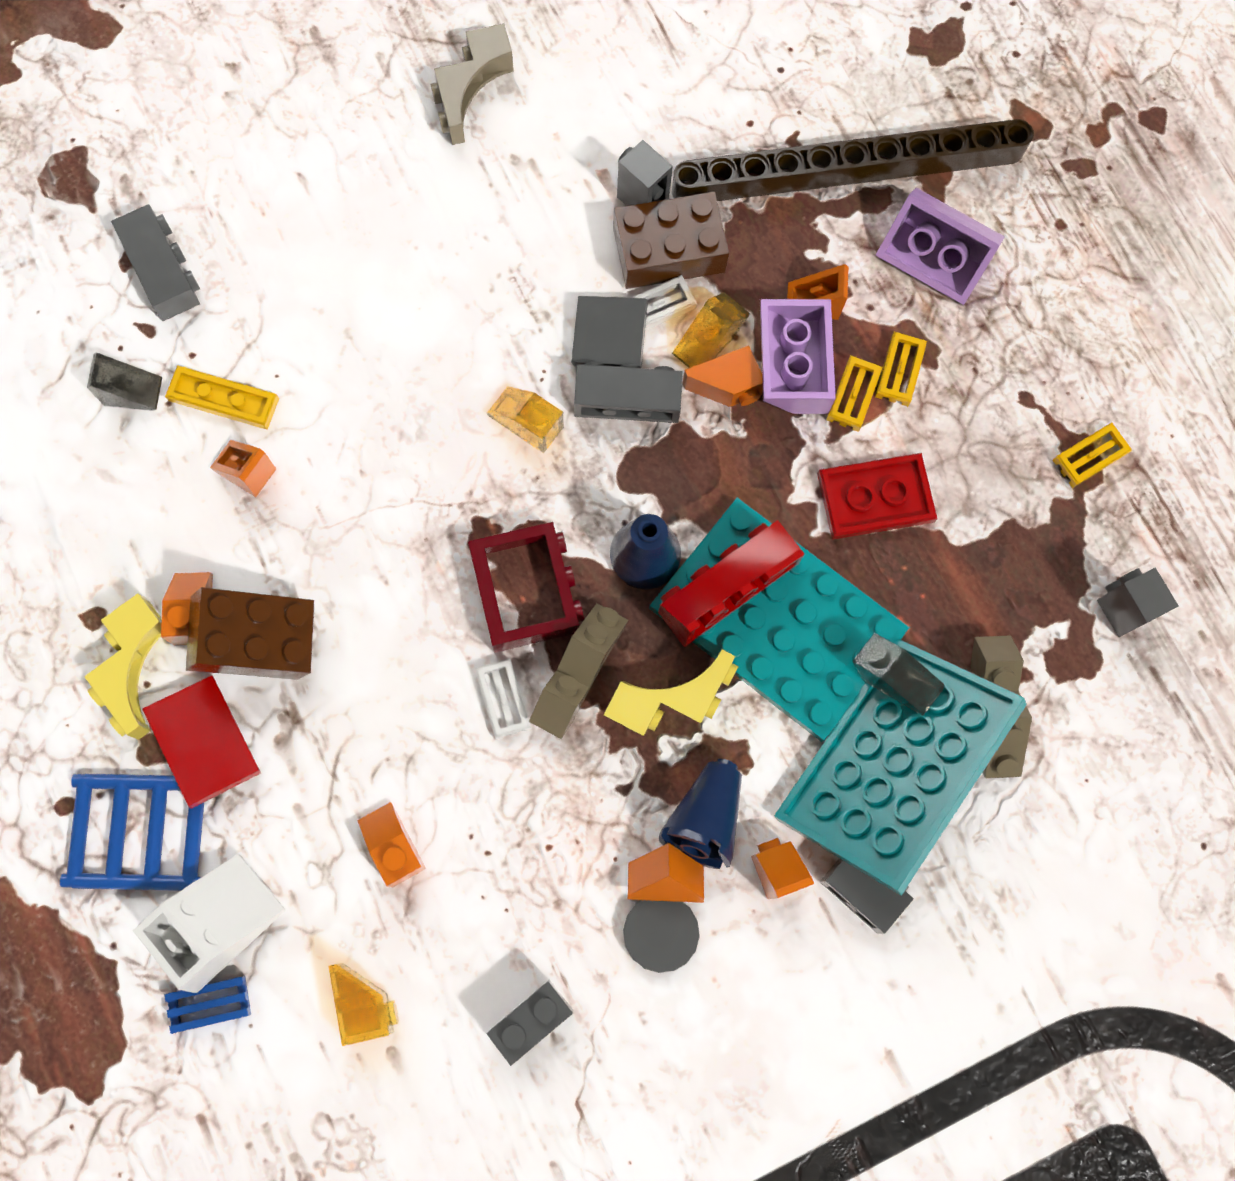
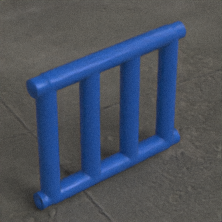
M87 773L72 775L71 785L73 788H76L67 874L63 873L61 875L60 887L73 889L181 891L201 878L198 876L204 803L192 809L188 807L182 875H160L168 791H181L174 776ZM92 789H114L105 874L83 873ZM130 790H152L144 874H121Z

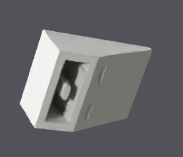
M237 854L161 903L132 931L178 990L198 993L284 913L286 909L241 855Z

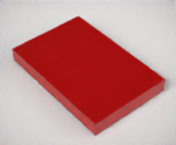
M922 453L820 469L817 473L832 540L935 523L938 519Z
M213 675L142 708L190 809L261 774Z

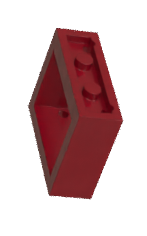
M553 522L468 541L494 653L571 635L579 628L578 622L584 621V615L580 600L573 601L570 587L576 586L571 565L564 567L561 554L567 552L565 538L562 531L556 533ZM546 540L565 617L504 632L486 554Z

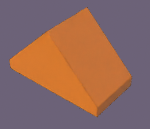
M843 264L788 282L787 299H831L832 319L839 320L848 298L849 267Z
M234 440L228 442L210 467L213 471L254 497H257L276 471V467L262 449Z
M667 843L628 863L627 899L704 903V866L670 843Z

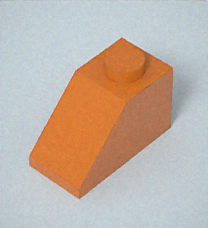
M749 345L684 370L682 384L685 390L728 407L739 403L741 406L752 404L760 398L763 392L762 372Z
M174 573L162 600L161 637L172 645H187L191 596L201 587H213V573Z
M392 802L357 820L368 851L387 887H395L427 869Z
M775 838L757 845L760 853L751 856L767 899L780 898L814 884L812 876L791 841L781 844L779 838Z

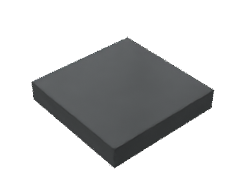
M578 296L571 360L573 366H577V364L584 365L587 362H600L605 366L619 367L623 364H634L642 368L648 307L647 299Z

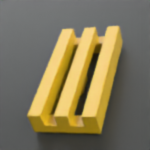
M894 331L891 336L875 398L882 399L886 397L889 398V402L895 403L899 401L906 407L910 405L927 344L926 340ZM898 342L904 344L892 389H888L886 387ZM912 345L917 347L905 393L899 392Z
M850 355L835 394L836 399L826 420L833 422V420L840 422L839 425L843 427L849 425L853 427L852 430L859 432L883 367ZM854 366L859 367L844 413L837 412ZM867 370L872 372V376L858 415L854 418L850 415Z
M1111 422L1057 455L1052 461L1056 466L1058 464L1061 466L1062 470L1060 472L1064 477H1069L1071 480L1069 484L1074 488L1129 454L1132 449ZM1107 434H1110L1113 438L1071 464L1068 461V458ZM1116 445L1119 446L1120 450L1080 475L1076 472L1078 468Z

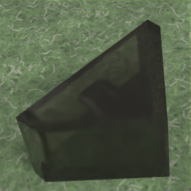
M96 352L93 354L87 388L104 406L154 411L157 410L163 377Z

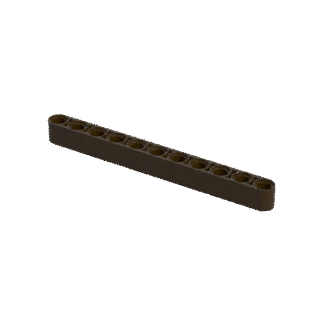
M1014 119L686 160L680 162L674 169L671 194L673 198L715 192L717 201L1014 164L1022 159L1034 137V130L1028 122ZM815 165H821L824 168H818ZM782 169H788L791 172H785ZM748 173H755L759 176H751ZM715 177H723L726 180L720 181L717 180ZM683 181H690V182H692L693 184H691V185H686V184H683L682 182H683Z

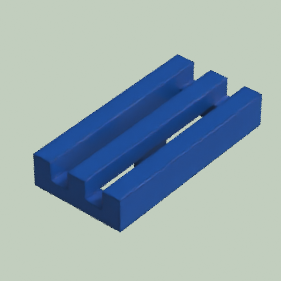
M245 976L207 984L198 993L181 990L164 994L165 1002H168L169 1007L167 1016L171 1021V1026H169L170 1034L251 1015ZM238 986L239 994L182 1007L178 1005V999ZM240 1002L241 1005L239 1010L181 1023L180 1015Z

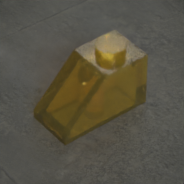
M725 292L709 298L672 354L688 368L716 358L733 340L750 313Z
M509 386L506 387L487 412V416L543 454L564 428V412L535 392Z
M344 963L328 966L342 1046L385 1037L394 1033L393 1025L399 1024L395 1000L389 1001L387 992Z

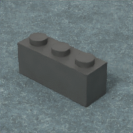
M148 204L111 221L153 309L162 321L200 305L195 294L196 291L200 290V287L192 271H184L181 263L186 262V258L177 242L170 243L167 236L173 232L163 214L156 216L152 207Z
M587 362L584 365L577 364L574 417L678 423L681 412L683 371H675L672 367L668 366L643 369L634 364H623L619 367L605 366L600 362Z

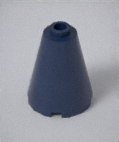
M654 514L641 515L623 526L614 536L610 547L612 569L627 585L633 588L643 590L659 588L671 579L678 570L681 561L679 541L662 518Z
M717 759V761L707 763L661 829L659 842L662 845L670 843L704 867L720 869L723 862L726 868L730 867L734 853L742 785V774L737 770L738 767L735 763L726 759Z

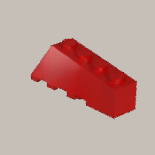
M778 520L770 526L762 523L748 535L750 540L741 547L736 543L720 554L719 558L721 561L711 568L707 564L702 566L690 576L691 583L682 589L677 585L661 597L663 603L660 604L658 613L684 647L801 562L805 555Z

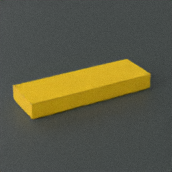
M179 365L176 367L165 398L170 402L268 430L279 401V397L275 393Z

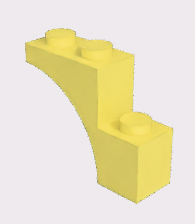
M137 593L101 619L108 629L104 634L105 638L118 652L84 677L91 686L87 690L90 697L101 708L106 706L112 714V717L108 720L117 733L122 737L128 735L139 740L151 731L145 722L139 704V677L149 651L161 638L162 617L150 601Z
M721 650L716 660L701 675L685 684L672 688L648 689L621 681L604 716L643 736L648 729L655 732L664 714V711L658 709L661 703L699 723L702 722L704 716L712 719L721 701L720 698L715 696L721 683L729 686L738 668L737 665L732 663L735 656Z

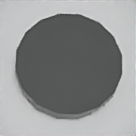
M641 900L635 904L627 915L623 928L625 947L632 959L644 969L657 973L675 971L687 964L696 952L700 937L698 921L691 908L684 902Z

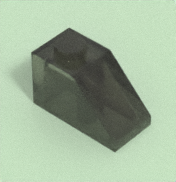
M876 633L872 635L852 661L865 683L922 716L945 688L943 682L905 649Z

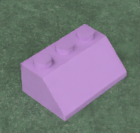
M915 188L908 195L875 256L964 305L1005 236L922 190Z
M761 299L763 401L793 414H828L836 399L831 299Z

